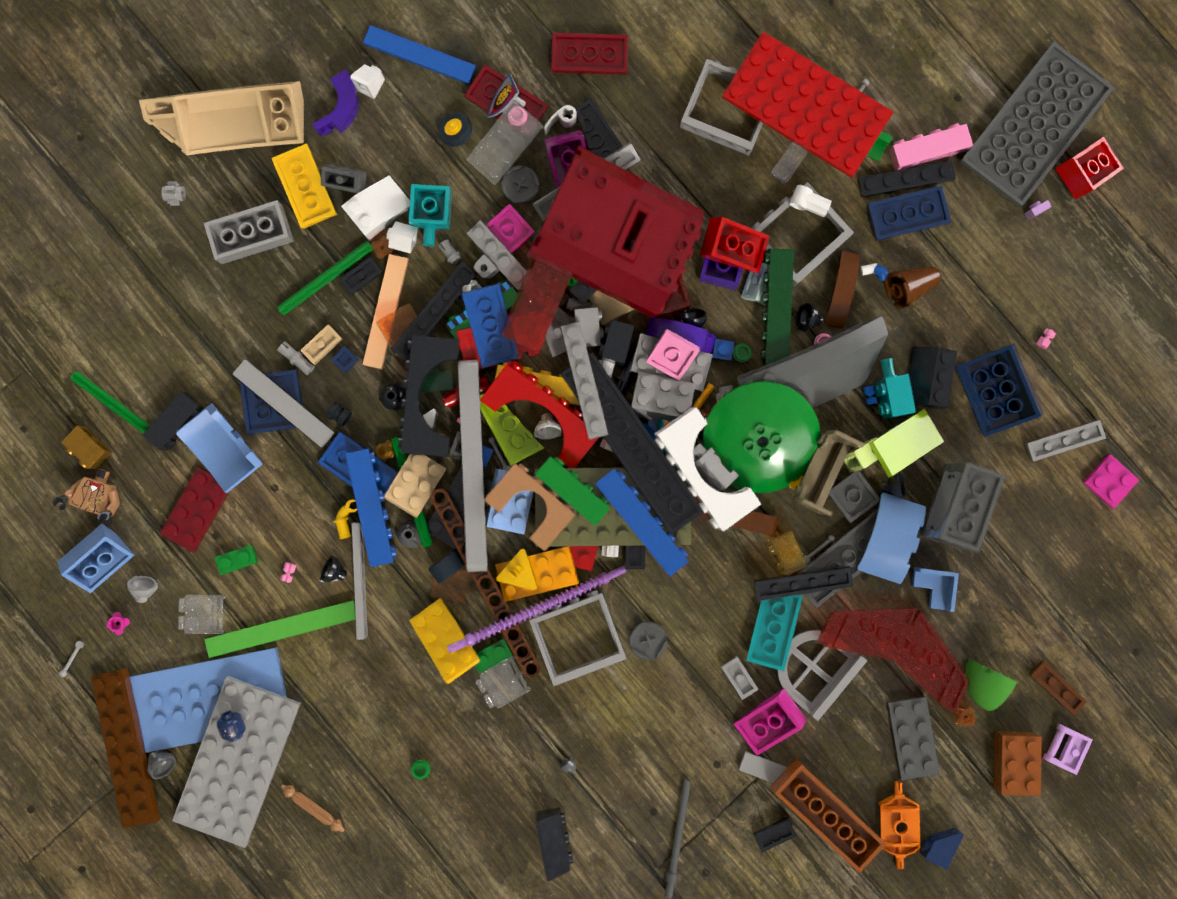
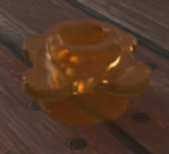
M382 236L379 241H374L371 244L379 259L394 251L393 248H389L386 236Z
M972 707L967 709L957 708L955 710L958 719L956 724L959 727L964 725L974 726L976 723L975 710Z

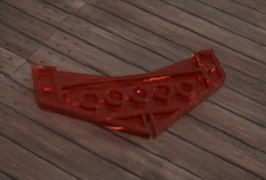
M917 608L834 611L829 615L816 643L828 648L893 660L943 708L956 713L968 687V679L921 610H918L916 615Z

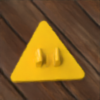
M521 549L496 577V581L532 590L537 589L525 549Z

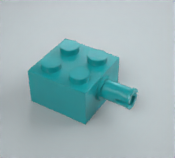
M411 184L409 224L424 229L423 246H435V230H450L452 190L450 186Z
M893 358L880 360L884 377L882 380L877 381L874 387L875 394L879 397L880 401L878 405L879 414L883 416V419L916 413L909 374L895 375Z

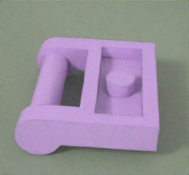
M1058 723L1056 727L1058 730L1047 754L1044 753L1043 759L1077 775L1093 739ZM1066 733L1069 735L1059 759H1056L1054 757Z

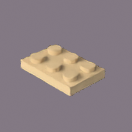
M409 454L383 498L417 518L446 468L425 455Z

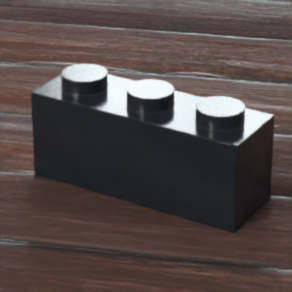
M181 391L146 430L143 436L159 450H170L177 443L178 436L176 431L199 414L205 407L190 394Z

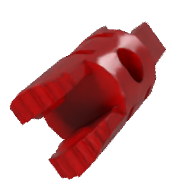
M486 377L479 378L480 395L490 387ZM459 386L443 395L442 399L445 407H452L460 403Z

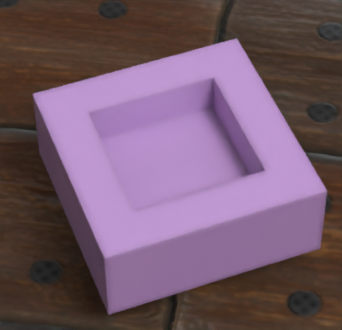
M1048 200L1042 204L1038 201L1030 205V210L1024 214L1027 220L1052 206Z

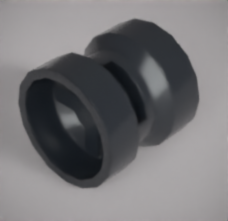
M335 401L328 409L325 417L336 421V424L340 427H344L351 418L352 411L342 408V405Z

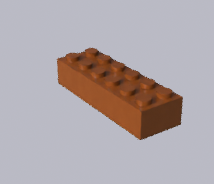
M797 759L770 786L775 795L859 873L886 845L867 824Z

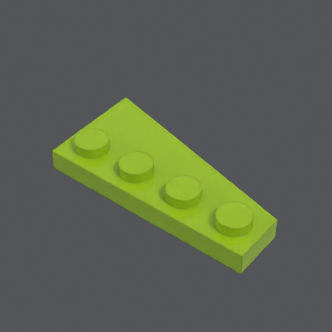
M480 401L481 413L510 466L544 449L505 404L494 412Z

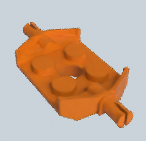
M901 781L894 782V795L878 802L880 806L881 839L886 843L883 850L895 855L896 869H904V858L920 849L919 804L902 793L903 782ZM900 822H904L906 825L905 830L902 832L896 830V826Z

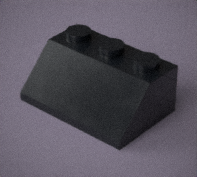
M913 347L908 374L914 405L940 410L948 408L957 351L939 347Z
M560 807L537 811L536 827L547 881H551L571 871V864L574 863L572 851L568 852L567 844H570L569 833L564 830V825H567L565 813H561Z

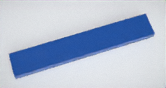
M371 25L363 42L368 47L470 85L476 69V65Z

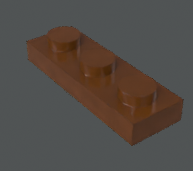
M1041 660L1029 673L1070 714L1075 715L1087 702L1045 661Z

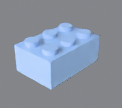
M495 469L491 491L508 471ZM521 491L515 494L500 512L488 504L485 514L486 527L524 534L533 491Z

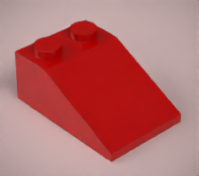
M1104 137L1056 167L1060 178H1062L1075 200L1093 191L1124 169Z
M724 217L710 218L699 256L759 273L770 236Z

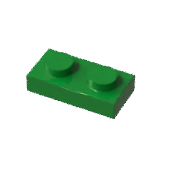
M253 545L214 557L220 575L259 563Z
M503 638L477 652L476 654L480 662L474 666L480 674L513 656L505 639Z

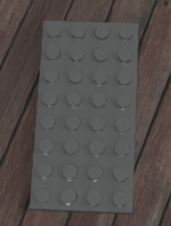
M1053 42L960 162L1020 208L1115 87L1056 42Z

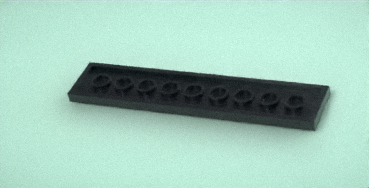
M592 352L588 356L608 435L603 437L672 535L704 512ZM570 367L560 375L579 401Z

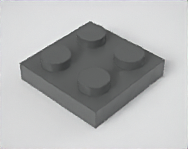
M859 470L852 472L833 486L828 495L848 523L853 522L880 502V498Z

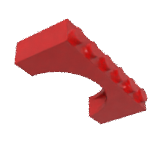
M509 360L480 401L494 412L502 405L515 400H529L546 407L558 419L563 430L564 445L558 458L570 468H575L598 439L589 440L582 411L571 407L567 399L562 396L559 398L554 394V390L548 385L543 386L538 382V378L535 375L527 374L522 370L523 367L515 361L512 363Z

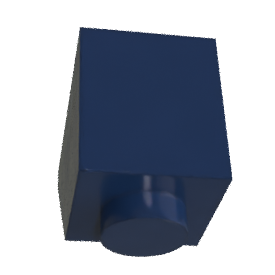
M951 828L930 835L921 845V855L926 860L947 870L964 834L957 828Z

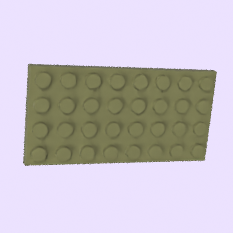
M673 467L676 472L679 471L677 467ZM564 468L568 472L573 470L580 476L578 479L580 483L584 485L587 482L595 489L594 495L598 498L602 495L607 501L609 500L595 483L613 469L616 472L620 470L626 477V480H624L628 487L632 485L638 492L636 496L640 502L644 500L651 508L649 513L653 518L657 516L625 468ZM684 481L683 483H684L685 486L688 488L689 485L687 484L686 481ZM544 483V485L542 486V487H543L544 489H546L547 491H549V490L551 489V488H550L549 486H547L545 483ZM535 492V525L537 529L546 516V504L543 498ZM560 496L557 498V500L564 504L565 500ZM609 503L607 505L610 507L609 511L596 526L574 509L572 512L575 516L550 546H627L644 544L613 505ZM691 522L672 534L676 539L673 542L675 545H692ZM663 524V526H661V528L663 529V531H664L665 533H667L668 530L666 529V527H665L664 524Z

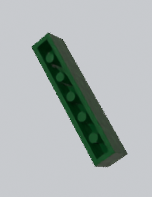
M768 249V252L764 254V264H767V272H764L763 275L766 292H763L762 300L766 304L765 311H762V323H765V328L761 331V342H764V350L760 351V361H763L764 365L789 356L794 249Z

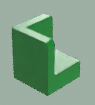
M882 131L868 152L867 157L879 161L893 136Z

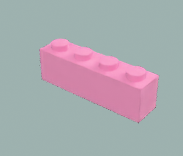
M957 123L949 126L947 130L941 131V129H936L930 132V135L923 136V134H919L906 142L904 139L893 143L889 154L894 170L897 171L966 152L973 146L967 124L959 125Z

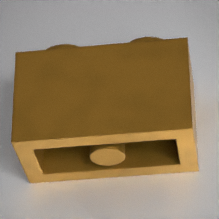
M77 425L61 442L65 446V450L70 455H75L79 459V464L85 469H97L112 454L85 426Z

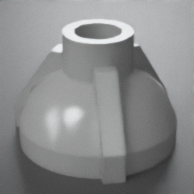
M134 576L127 583V589L138 603L146 602L158 588V583L153 578L147 576Z

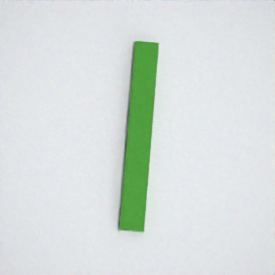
M355 600L206 638L204 640L208 657L356 620Z

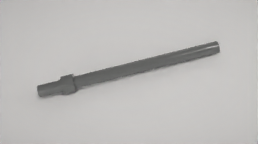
M687 779L683 780L669 871L666 872L665 880L667 885L665 897L672 898L674 884L677 883L678 878L676 872L691 780Z

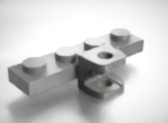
M480 220L467 232L468 236L485 253L474 265V269L482 278L491 279L501 271L517 290H520L532 278L531 274L483 221Z

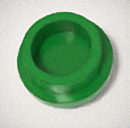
M741 343L734 347L732 355L737 362L744 363L751 358L752 351L747 344Z
M423 759L416 760L411 766L413 777L425 779L430 773L429 763Z

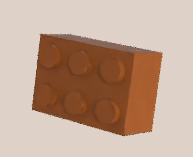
M994 731V790L1001 795L1041 796V736L1034 732Z

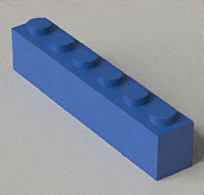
M370 449L346 453L370 567L393 563L395 561L394 557H397L395 545L392 546L390 541L393 538L391 527H387L386 523L389 516L387 508L383 509L382 501L385 499L383 498V490H379L378 482H381L379 471H375L373 464L376 463L375 453L371 452Z
M613 469L595 483L596 486L666 573L672 576L688 563L686 559L688 554L682 547H676L673 543L676 539L669 531L667 533L661 528L663 523L657 516L654 518L649 513L651 508L644 500L642 502L636 497L638 492L632 485L629 487L624 482L626 477L620 470L616 472Z

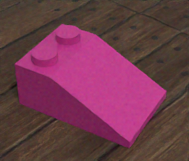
M783 688L737 720L734 725L754 753L759 755L801 730L807 718Z

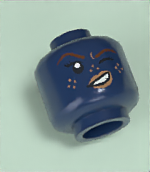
M232 711L222 713L221 718L216 723L221 738L229 742L242 738L246 730L242 715Z

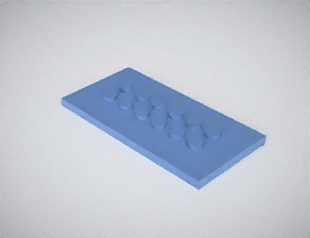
M275 647L129 676L145 752L202 742L227 676L287 697L278 648Z

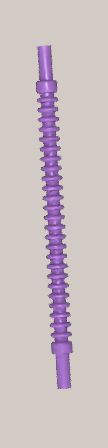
M623 565L608 573H600L599 577L595 576V579L590 578V581L585 580V583L581 582L580 586L570 587L569 591L565 589L564 593L560 592V595L555 594V597L550 596L549 600L546 598L545 602L535 603L534 607L530 605L529 609L525 608V611L520 610L519 614L515 612V615H510V618L505 617V620L502 621L500 619L499 623L489 624L488 628L484 626V629H479V632L474 631V634L469 633L465 635V638L448 645V651L452 653L467 645H475L476 641L480 642V639L485 640L486 636L490 638L491 634L495 635L497 631L500 633L501 629L505 631L506 627L516 626L517 622L521 623V620L526 621V618L531 619L532 615L541 614V611L546 612L547 608L551 610L552 606L556 607V604L561 605L562 601L566 603L567 599L571 600V597L576 598V595L581 596L582 592L585 594L587 590L591 591V588L596 589L597 585L601 587L602 583L605 585L611 579L627 571Z

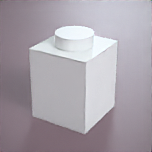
M395 222L393 227L389 228L387 232L389 248L411 253L416 244L418 227Z

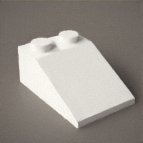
M387 176L354 195L341 207L370 241L410 209V200L394 180Z

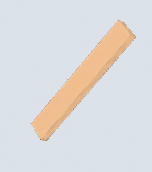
M389 254L363 361L365 366L383 369L409 261L408 258Z

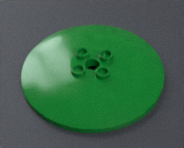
M757 381L738 386L717 401L706 419L707 424L704 426L703 444L706 450L712 448L715 451L714 455L720 458L721 464L728 472L734 470L739 475L730 484L737 489L748 487L751 488L753 493H768L788 487L791 481H796L805 474L819 446L817 441L820 439L821 434L819 422L812 406L800 393L780 383ZM759 437H766L768 439L767 443L759 445L757 443Z

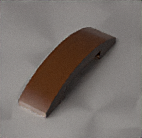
M843 250L840 253L837 267L838 272L831 303L826 314L825 325L844 328L856 285L860 254Z

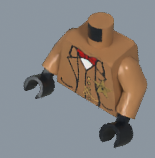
M98 469L95 478L84 477L65 491L62 496L55 497L53 505L56 506L61 502L62 504H60L59 509L64 510L67 506L66 502H69V505L97 514L100 524L106 519V524L111 525V516L115 514L120 501L116 485L107 482L110 472Z

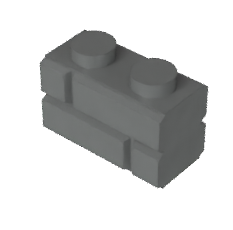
M329 164L322 167L321 186L359 193L365 189L367 173L362 170Z

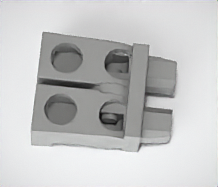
M699 443L693 448V459L697 472L703 481L714 490L720 492L726 489L739 475L734 470L728 472L721 464L720 458L714 455L715 451L712 448L706 450Z

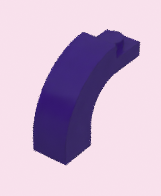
M347 70L330 78L338 94V103L333 112L312 124L320 136L330 134L334 128H337L342 133L351 125L356 117L359 107V96Z
M650 317L646 335L660 339L664 331L668 329L700 347V351L712 353L716 336L708 333L707 330L678 321Z

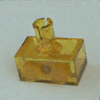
M788 530L768 539L770 544L767 546L771 555L775 554L777 559L775 565L779 573L782 572L783 575H789L808 567L792 531Z

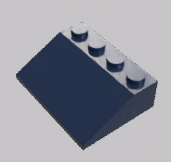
M1014 343L955 366L984 437L1039 418L1044 414Z

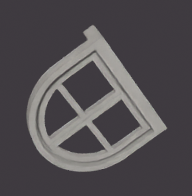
M806 630L793 636L785 671L777 669V676L782 688L787 691L790 697L819 721L865 665L867 660L832 633L823 630ZM810 640L827 642L813 661L796 648ZM831 645L847 657L846 661L832 677L816 665ZM791 653L808 666L793 685L787 673V665ZM811 669L827 682L812 702L796 690V687Z

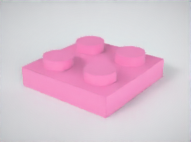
M666 329L647 357L646 363L680 380L700 351V347Z

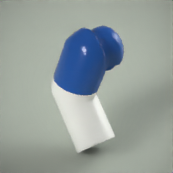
M877 263L860 266L862 276L873 273L877 275L879 281H885L888 278L887 274L889 272L887 268Z

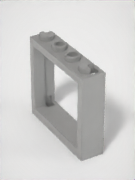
M707 59L681 120L680 128L750 156L763 125L762 122L757 121L750 141L690 117L708 73L731 82L738 72V69L734 67H726L721 65L719 61L714 62Z
M808 182L803 185L810 188L814 194L819 195ZM786 196L778 204L780 207L776 211L770 210L764 216L765 220L761 224L757 222L751 229L762 232L791 206L789 203L792 196L790 198ZM829 207L826 217L842 234L797 274L793 271L794 287L854 233L831 207ZM769 243L765 252H768V249H773Z
M595 590L587 593L586 598H573L568 601L569 604L564 606L557 604L556 607H551V611L546 613L541 611V614L537 613L536 616L529 620L553 686L626 659L602 592L598 593ZM599 600L617 652L557 674L538 622Z

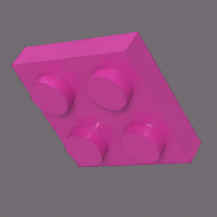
M510 204L486 224L512 254L535 234V231Z
M1109 454L1084 480L1083 484L1105 504L1114 509L1138 483L1139 479Z

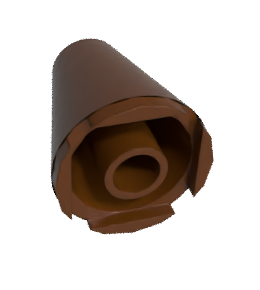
M935 267L894 271L889 273V277L885 279V290L888 298H893L895 301L893 305L898 309H904L940 283L941 273Z

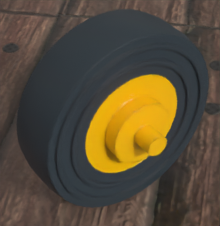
M458 112L447 115L438 127L440 139L451 147L462 145L469 139L472 133L470 120L467 116Z

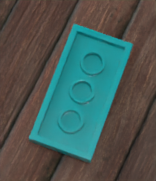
M803 595L761 600L746 661L785 671Z

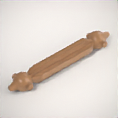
M293 785L281 786L285 797H291L297 805L323 824L330 825L332 831L344 832L345 829L342 826L341 820H334L330 813L300 792H295Z

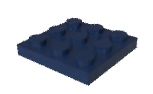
M298 370L264 374L302 405ZM240 381L247 435L297 428Z

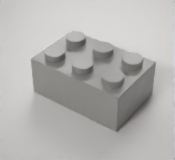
M639 372L631 408L637 417L655 421L663 419L673 421L691 408L695 383Z

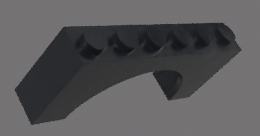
M412 335V340H408L407 350L410 351V359L406 360V371L409 372L408 379L405 378L404 390H407L406 398L402 400V409L405 410L404 417H401L400 429H403L402 437H399L398 448H401V453L449 457L451 438L438 434L427 424L421 411L420 395L424 381L433 369L445 362L459 361L460 340Z

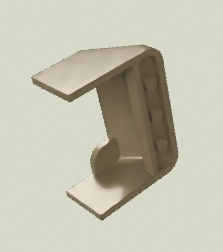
M827 430L825 433H821L820 439L817 441L819 446L808 465L800 485L795 487L792 495L795 502L815 513L831 516L832 512L824 509L823 505L850 447L864 446V443L837 430Z

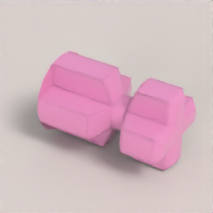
M1046 328L1043 332L1045 337L1041 336L1036 343L1043 349H1047L1051 341L1049 338L1053 339L1056 335L1052 329Z
M285 562L283 571L286 573L281 575L280 580L287 583L291 582L293 577L290 576V573H294L296 565Z

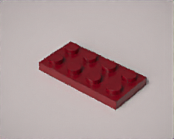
M553 33L552 73L627 75L628 35Z
M484 65L464 97L488 113L496 92L506 78L487 65ZM516 85L519 91L517 96L526 102L523 108L527 112V121L521 126H515L509 121V111L517 106L516 104H513L506 114L501 112L494 117L528 139L549 106Z
M197 467L160 534L187 550L196 552L229 492L225 493L210 472Z

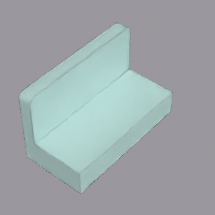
M762 263L759 273L749 272L741 298L756 301L765 306L766 303H763L762 300L763 292H766L763 275L764 272H767V264Z

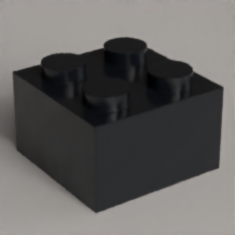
M615 320L611 321V325H606L604 338H607L606 343L601 344L599 356L602 357L603 361L624 367L634 325Z

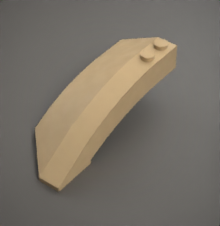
M300 81L226 88L139 100L143 119L149 125L155 126L160 131L159 133L171 143L174 142L187 156L224 150L304 143V100Z

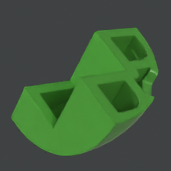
M971 659L967 662L965 682L970 696L986 711L995 710L1008 698L1017 682Z

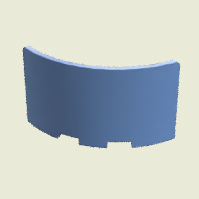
M211 403L178 429L176 434L208 469L222 490L228 493L263 463L254 451L248 447L237 431L232 432L234 429L228 423V420Z
M882 493L880 495L875 525L867 548L858 565V570L901 584L911 566L909 564L911 553H916L920 539L916 537L919 528L924 525L926 506Z

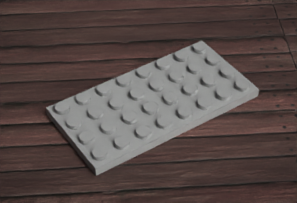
M227 676L172 821L246 848L301 703ZM226 711L240 713L246 725L243 737L234 742L223 740L216 726L218 719L221 718V714Z

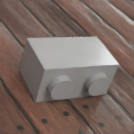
M596 304L573 306L575 323L580 322L586 347L601 345L600 340L604 339L603 328H599V321H602L601 309H598Z

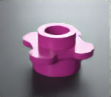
M115 612L113 617L106 623V626L115 632L116 635H121L124 632V628L130 624V620L122 617L120 612Z

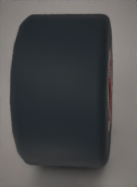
M453 549L429 567L428 571L437 583L441 584L463 568L465 563L457 549Z

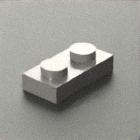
M737 656L721 665V668L742 700L759 690Z

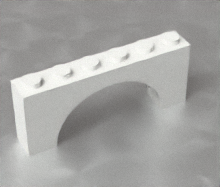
M691 407L654 433L656 436L655 442L660 449L664 448L667 452V460L672 466L675 464L679 470L676 473L683 482H687L689 485L687 489L692 496L698 498L700 501L699 506L704 513L707 512L710 516L709 522L713 528L725 531L760 506L761 503L751 488L744 487L734 492H719L708 486L700 477L694 464L693 447L698 433L707 422L697 407Z

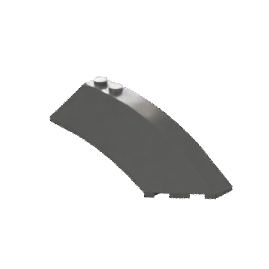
M879 316L848 328L813 346L737 376L739 385L757 381L780 383L800 393L812 408L843 395L866 382L888 336L883 317Z

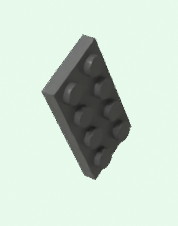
M919 696L887 702L900 779L906 780L940 774L927 697Z

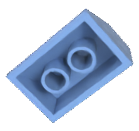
M100 524L58 561V565L63 577L87 592L92 593L129 561L134 554L114 531L104 524Z

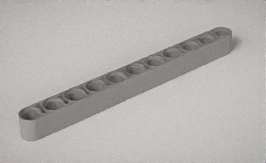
M478 360L458 361L466 561L467 572L487 571L488 567Z

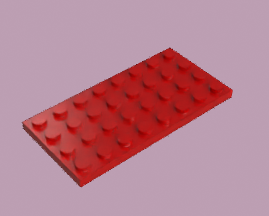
M762 32L722 95V99L850 178H853L893 114L892 110L765 32Z

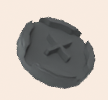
M519 165L510 168L504 174L501 185L503 194L509 201L515 204H526L532 201L538 194V176L532 169Z
M645 621L637 624L632 629L629 636V644L632 652L638 658L652 660L664 653L667 647V635L659 624Z

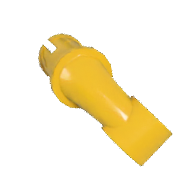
M355 499L349 500L341 507L335 521H333V523H336L339 539L351 537L347 515L358 510L357 508H349L350 503L355 502Z

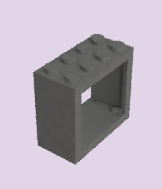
M969 462L945 464L920 536L955 549L979 552L1005 475Z

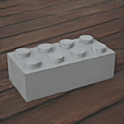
M278 200L204 223L214 259L221 264L294 242L284 206Z

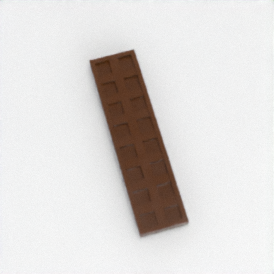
M128 668L91 676L122 828L155 823L160 818L151 776L147 771L148 762Z

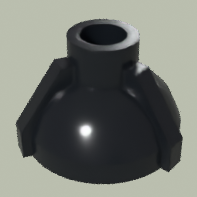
M805 303L799 307L800 309L796 316L798 330L807 331L814 328L815 325L820 326L822 324L823 316L819 314L813 304Z
M690 308L680 313V322L702 328L707 321V313L703 309Z
M400 383L389 384L382 389L379 401H381L385 408L389 410L402 409V400L406 398V390L400 386ZM393 392L395 394V397L393 399H389V394Z
M900 471L881 482L883 493L888 492V494L899 498L906 496L904 480Z
M330 556L326 561L320 576L321 582L343 581L345 579L347 570L343 569L337 557Z

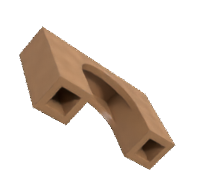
M521 463L518 466L514 464L484 501L500 512L515 494L521 491L538 493L545 501L546 516L529 539L545 551L575 516L572 512L574 508L566 501L562 504L557 500L559 495L552 489L549 491L542 487L544 483L538 477L531 478L527 474L529 470Z

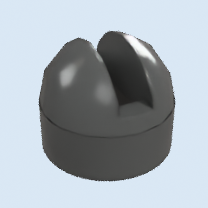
M569 756L562 761L559 768L564 773L571 774L576 770V763Z

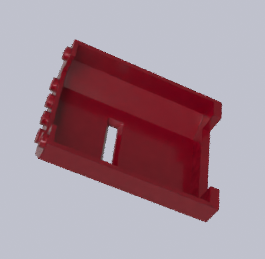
M578 146L527 256L651 318L658 314L661 315L671 293L674 294L677 290L678 283L676 282L678 277H681L685 272L686 266L684 264L686 259H689L693 254L694 248L692 246L694 241L697 242L702 233L700 228L703 222L704 211ZM641 211L646 214V217L631 251L628 252L622 247L638 212Z

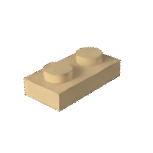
M328 324L300 351L316 365L342 338Z

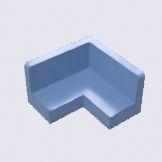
M914 567L912 586L930 589L928 608L950 612L955 611L959 573Z

